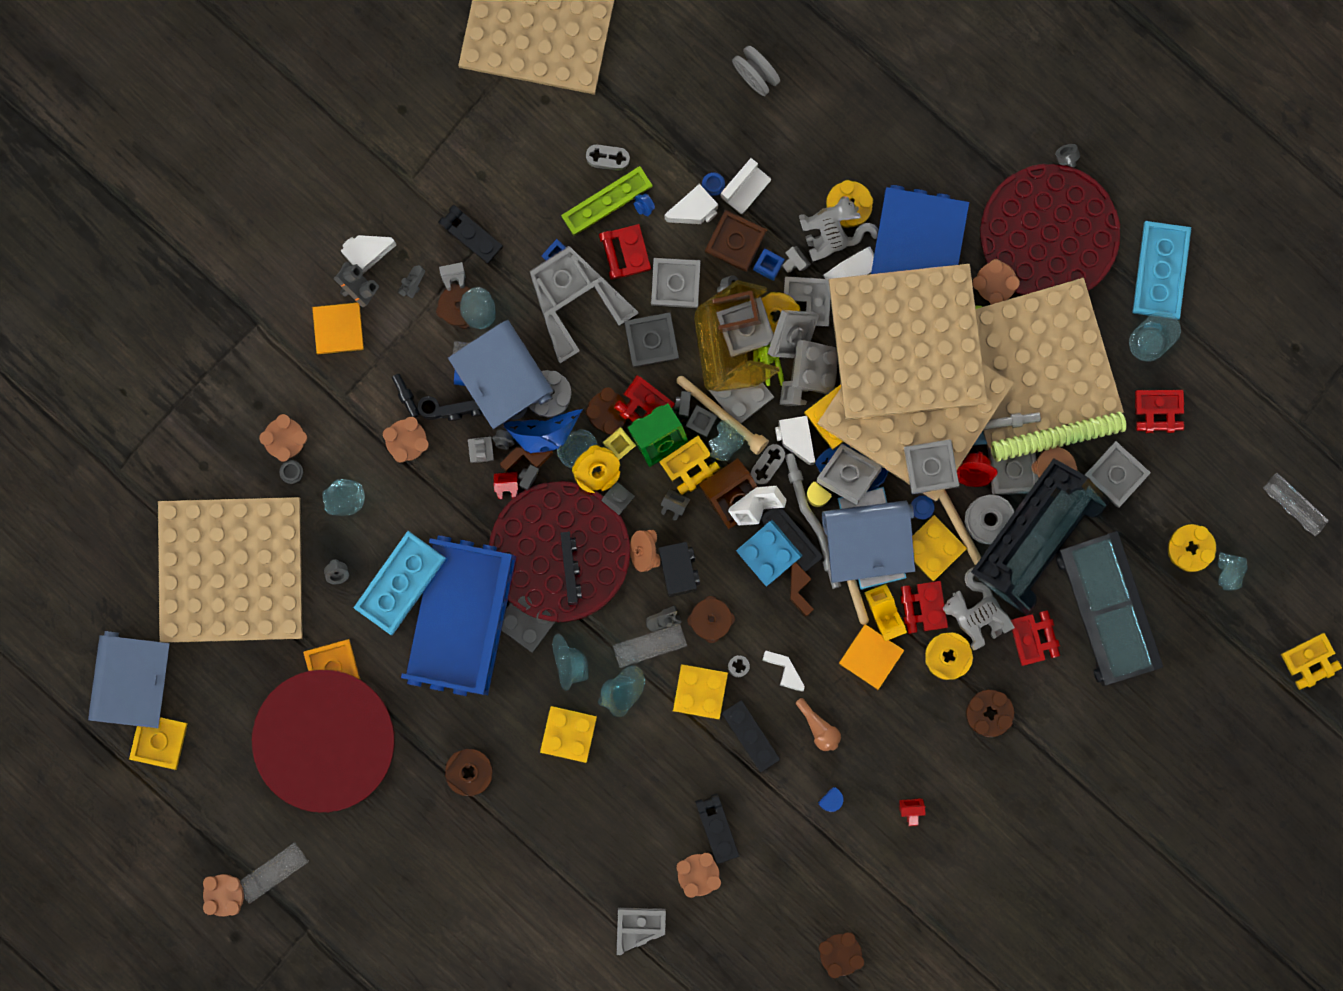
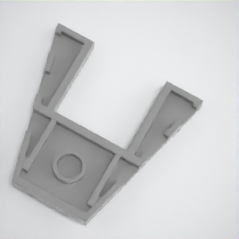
M570 246L529 271L559 363H562L580 350L555 311L589 289L595 287L618 325L623 324L624 321L638 314V311Z

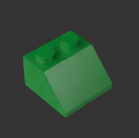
M669 404L656 407L651 414L644 418L636 419L628 427L634 442L649 467L689 442L682 424Z

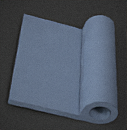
M509 320L495 326L448 357L493 429L531 404L539 402L540 405H543L552 399L553 389Z
M907 500L823 511L822 523L828 539L831 582L915 572L911 519L914 518L912 504H908Z
M105 631L104 636L99 635L88 720L159 728L170 643L120 638L119 633Z

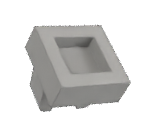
M795 246L786 252L789 259L782 267L787 273L792 272L795 268L803 271L811 263L799 248Z
M462 262L439 267L442 281L448 291L451 290L452 281H458L460 288H464L466 276Z
M784 381L782 383L780 405H806L807 401L802 400L801 395L802 392H808V390L792 387L793 381Z
M492 437L468 439L470 463L494 461Z

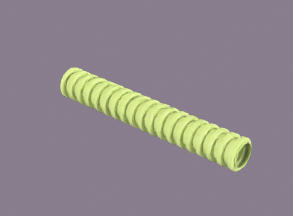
M1119 411L1116 412V415L1110 413L1109 416L1103 415L1102 418L1100 416L1095 417V420L1090 418L1088 421L1082 420L1081 423L1077 421L1074 424L1069 423L1067 426L1064 424L1061 427L1056 426L1054 429L1048 428L1047 431L1043 429L1040 430V433L1035 431L1033 434L1027 433L1026 436L1022 434L1019 438L1014 436L1012 439L1006 438L1005 441L1001 439L998 443L996 441L991 443V453L994 460L1000 462L1001 459L1007 460L1008 457L1011 459L1015 458V455L1020 457L1022 454L1028 455L1029 452L1033 454L1036 450L1041 452L1043 449L1049 450L1050 447L1054 449L1057 445L1062 447L1064 444L1067 446L1070 443L1075 444L1077 441L1083 442L1084 439L1088 441L1091 437L1096 439L1098 436L1104 437L1105 434L1109 436L1112 432L1114 434H1117L1119 431L1124 432L1126 430V420L1122 412Z

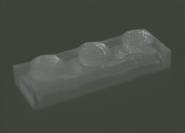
M1277 472L1263 487L1271 498L1279 502L1288 514L1293 515L1314 536L1319 534L1329 521Z
M677 624L612 646L619 667L623 668L687 647L681 625Z
M296 843L290 845L240 881L244 897L249 904L309 862Z

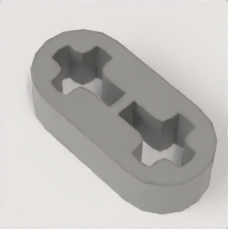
M592 145L586 152L588 164L595 168L619 171L626 169L630 163L629 153L623 148ZM595 151H599V154L601 156L607 157L598 158V162L593 161V157H591L590 154H594ZM618 154H622L626 161H622L621 165H618L616 160L609 159V157H617Z
M777 444L768 446L752 468L751 476L757 485L763 486L767 484L783 463L785 452L781 446ZM778 450V456L781 459H774L771 465L767 463L771 456L768 452ZM764 466H767L768 469L765 473L767 479L761 478L760 481L757 480L755 471H761Z

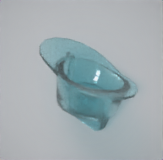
M1165 311L1155 312L1150 315L1130 335L1129 347L1132 354L1139 360L1146 362L1154 361L1161 357L1176 343L1180 336L1181 328L1178 319L1173 314Z
M556 634L553 638V652L559 670L560 683L564 690H569L572 683L588 679V664L582 652L578 649L569 648L563 636Z
M628 666L616 678L605 681L601 687L600 699L598 700L599 705L610 709L614 716H624L643 692L645 685L643 671L639 667Z

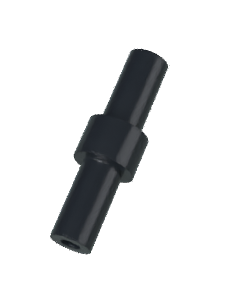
M400 374L392 376V380L399 392L398 397L401 403L405 404L411 417H419L420 413L413 401L414 396L411 390L407 389Z

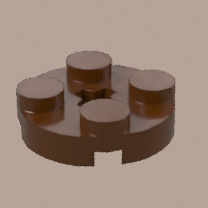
M984 690L977 693L970 700L966 709V719L969 726L976 733L984 737H996L1002 735L1011 727L1014 719V708L1004 693L996 690ZM987 707L996 710L997 714L994 715V720L990 721L989 717H984Z
M464 749L454 753L449 758L445 768V776L449 787L455 793L462 796H475L484 792L490 785L493 768L490 760L482 752L475 749ZM474 767L473 773L475 777L465 779L463 777L465 775V772L462 771L463 768Z

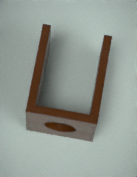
M752 290L712 299V303L715 306L747 299L751 300L754 318L720 325L718 330L721 333L762 324L756 296Z

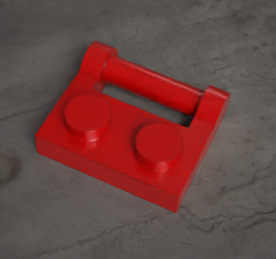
M639 224L599 234L600 242L604 244L609 263V276L611 280L651 270ZM619 238L626 268H619L612 242L613 239Z

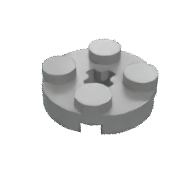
M545 370L541 372L555 391L552 394L553 399L543 405H540L538 402L528 407L539 416L552 418L562 414L567 409L572 392L570 384L564 376L557 371Z

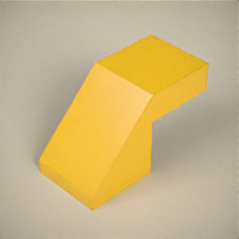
M886 584L864 592L877 627L885 641L907 633L905 625L897 612L894 598Z

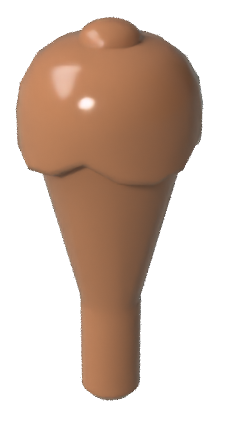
M803 698L797 700L796 705L808 721L816 746L822 751L837 749L841 740L839 730L813 712Z

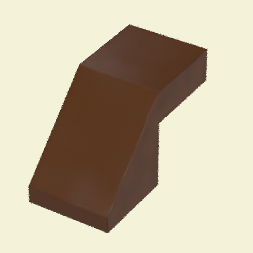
M516 447L500 463V466L508 473L525 457L534 467L539 469L554 452L551 450L529 453L523 448Z
M795 562L791 566L790 601L807 617L814 609L798 592L811 581V578Z

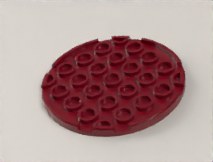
M1039 164L1027 167L1005 179L996 188L986 204L980 226L981 247L985 260L988 264L992 260L998 259L1014 270L1020 280V285L1014 293L1019 296L1084 278L1089 292L1110 271L1118 254L1120 222L1117 210H1115L1109 198L1110 196L1095 179L1081 170L1061 164Z
M573 482L542 483L518 494L499 514L491 532L489 545L497 547V552L516 556L508 601L520 611L534 618H537V614L540 611L538 619L549 622L576 621L599 611L619 591L625 580L630 562L629 536L622 517L601 501L604 496L594 490L595 493L587 492L578 483ZM561 532H570L571 538L576 537L577 551L573 552V560L579 563L580 575H575L576 584H581L582 598H578V605L569 606ZM525 596L526 603L531 606L528 610L518 603L520 597ZM546 610L551 616L543 615L542 613Z
M335 670L307 671L295 675L277 686L260 707L252 733L253 757L259 774L266 785L283 801L299 809L311 812L343 810L368 797L385 778L392 762L395 747L394 726L387 707L380 696L364 681L350 674Z

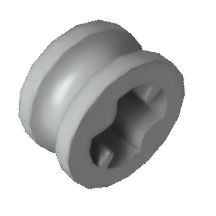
M735 656L728 663L729 673L734 677H742L750 669L749 661L743 656ZM737 660H741L745 670H740L741 673L735 672L736 668L732 667L733 662L737 663Z

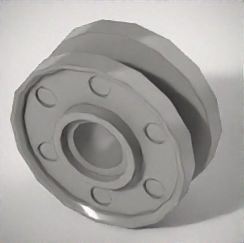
M747 46L743 49L747 61L740 56H735L732 62L743 79L757 93L766 96L769 93V88L765 81L773 86H777L780 83V78L770 63L752 46Z
M989 494L979 497L969 505L965 512V527L974 540L982 544L991 545L1013 515L1014 509L1007 500L1000 496ZM987 513L993 514L996 518L993 526H988L984 522V517Z

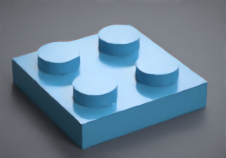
M773 520L768 522L736 550L766 587L803 556Z

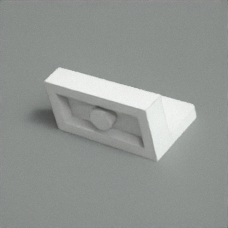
M752 158L749 159L721 192L720 198L740 214H743L771 181L770 177L757 168L758 163Z

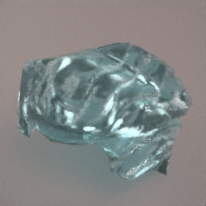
M472 288L461 298L460 315L470 327L477 329L487 328L495 320V303L489 292L483 288Z
M722 420L717 425L719 435L709 441L712 449L710 456L720 461H728L742 447L745 437Z
M576 430L571 432L564 445L557 449L558 458L564 465L572 469L578 457L587 451L589 447L597 445V441L589 431Z
M346 479L335 480L322 493L325 504L324 510L330 515L345 516L355 514L358 510H361L365 500V493L361 484Z
M1219 553L1218 567L1223 572L1219 576L1218 584L1224 587L1222 590L1233 591L1242 587L1243 579L1248 569L1246 558Z

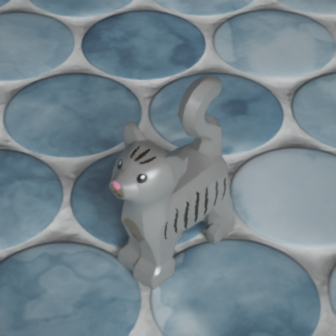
M847 196L841 197L834 207L824 208L811 217H807L805 214L799 215L803 231L820 229L821 235L817 237L811 234L805 236L808 246L815 247L809 250L812 261L825 258L836 251L843 250L847 246L857 245L861 242L865 232H870L874 239L877 238L878 228L871 223H863L856 229L853 237H847L840 221L861 218L860 214L857 213L859 210L858 206L855 207L854 203Z
M971 568L965 574L966 586L972 591L982 592L983 599L974 607L967 609L962 593L957 591L952 593L953 597L947 600L943 611L945 614L955 617L960 628L971 637V647L974 651L985 645L981 627L988 624L991 628L990 635L993 639L1001 635L1002 631L1006 633L1015 627L993 597L992 590L984 583L974 580L975 576L971 573L973 570Z

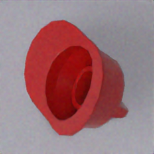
M979 451L967 454L957 469L958 481L963 485L971 487L988 485L998 474L997 469L992 466L990 459Z

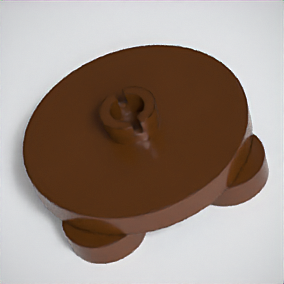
M451 284V290L448 291L446 289L441 294L436 313L439 318L444 319L447 323L459 326L461 329H467L477 316L482 300L470 288L466 286L460 288V285Z
M609 387L602 389L600 393L590 400L586 409V416L597 430L612 435L626 422V419L620 416V412L614 406L619 400L625 405L628 403Z
M707 596L694 607L687 622L698 636L706 639L708 643H715L729 631L735 621V616L730 612L725 603L713 596Z
M850 932L833 935L819 945L822 965L832 978L852 974L864 965L861 947L855 940V936Z

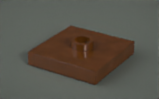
M725 209L705 249V253L747 272L767 229Z

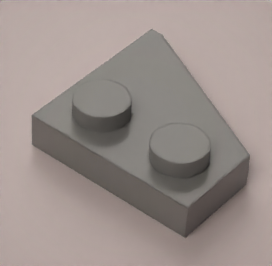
M618 908L617 955H622L625 951L665 935L666 909Z

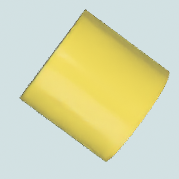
M621 427L602 442L607 449L616 455L618 460L636 446Z
M813 481L807 490L806 498L810 505L822 507L831 499L832 494Z

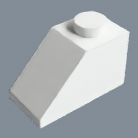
M699 184L665 214V220L670 223L701 224L703 221L708 223L717 215L718 204Z
M358 235L355 239L353 237L349 238L342 245L343 249L341 252L352 265L357 264L364 274L392 250L396 243L392 237Z
M807 416L779 420V426L775 427L777 441L781 440L784 448L794 453V455L808 465H814L815 458Z

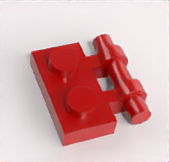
M637 375L624 393L630 399L628 404L625 405L619 400L614 408L620 412V416L624 419H630L634 422L638 418H644L651 414L658 406L669 404L673 408L675 403ZM637 406L646 411L643 417L634 412Z
M1183 390L1135 391L1136 415H1145L1144 422H1136V431H1145V433L1166 431V433H1174L1175 430H1184V422L1175 421V414H1184ZM1154 415H1166V421H1154Z
M941 581L917 584L918 594L911 595L910 586L901 587L902 596H900L901 604H904L905 617L903 619L904 625H907L908 634L916 633V623L921 622L923 623L924 631L948 628L946 614L943 611L944 599ZM919 601L921 615L915 616L913 602Z
M1048 610L1039 613L1041 622L1035 623L1033 614L1011 620L1015 627L1012 629L1021 666L1045 660L1044 650L1049 649L1051 658L1060 656L1058 649L1060 647L1059 640L1055 638L1052 627L1055 625L1053 619H1050ZM1037 630H1044L1046 643L1041 644Z

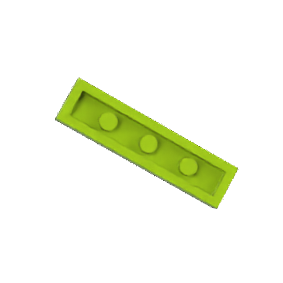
M639 166L562 214L561 217L573 236L630 202L638 194L641 195L653 185Z

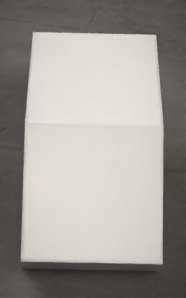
M871 247L865 248L825 273V279L871 274L874 252Z
M777 486L756 487L732 505L728 512L738 525L759 524L764 509L784 508L787 500Z
M765 650L762 661L785 667L780 686L803 692L805 686L789 657Z

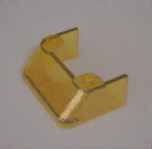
M737 280L697 308L695 325L706 389L719 392L756 387L780 372L779 367L751 360L748 361L747 353L731 357L724 334L718 330L720 322L716 312L751 300L747 299L721 306H715L712 303V299L751 290L755 293L756 298L767 292L766 287Z

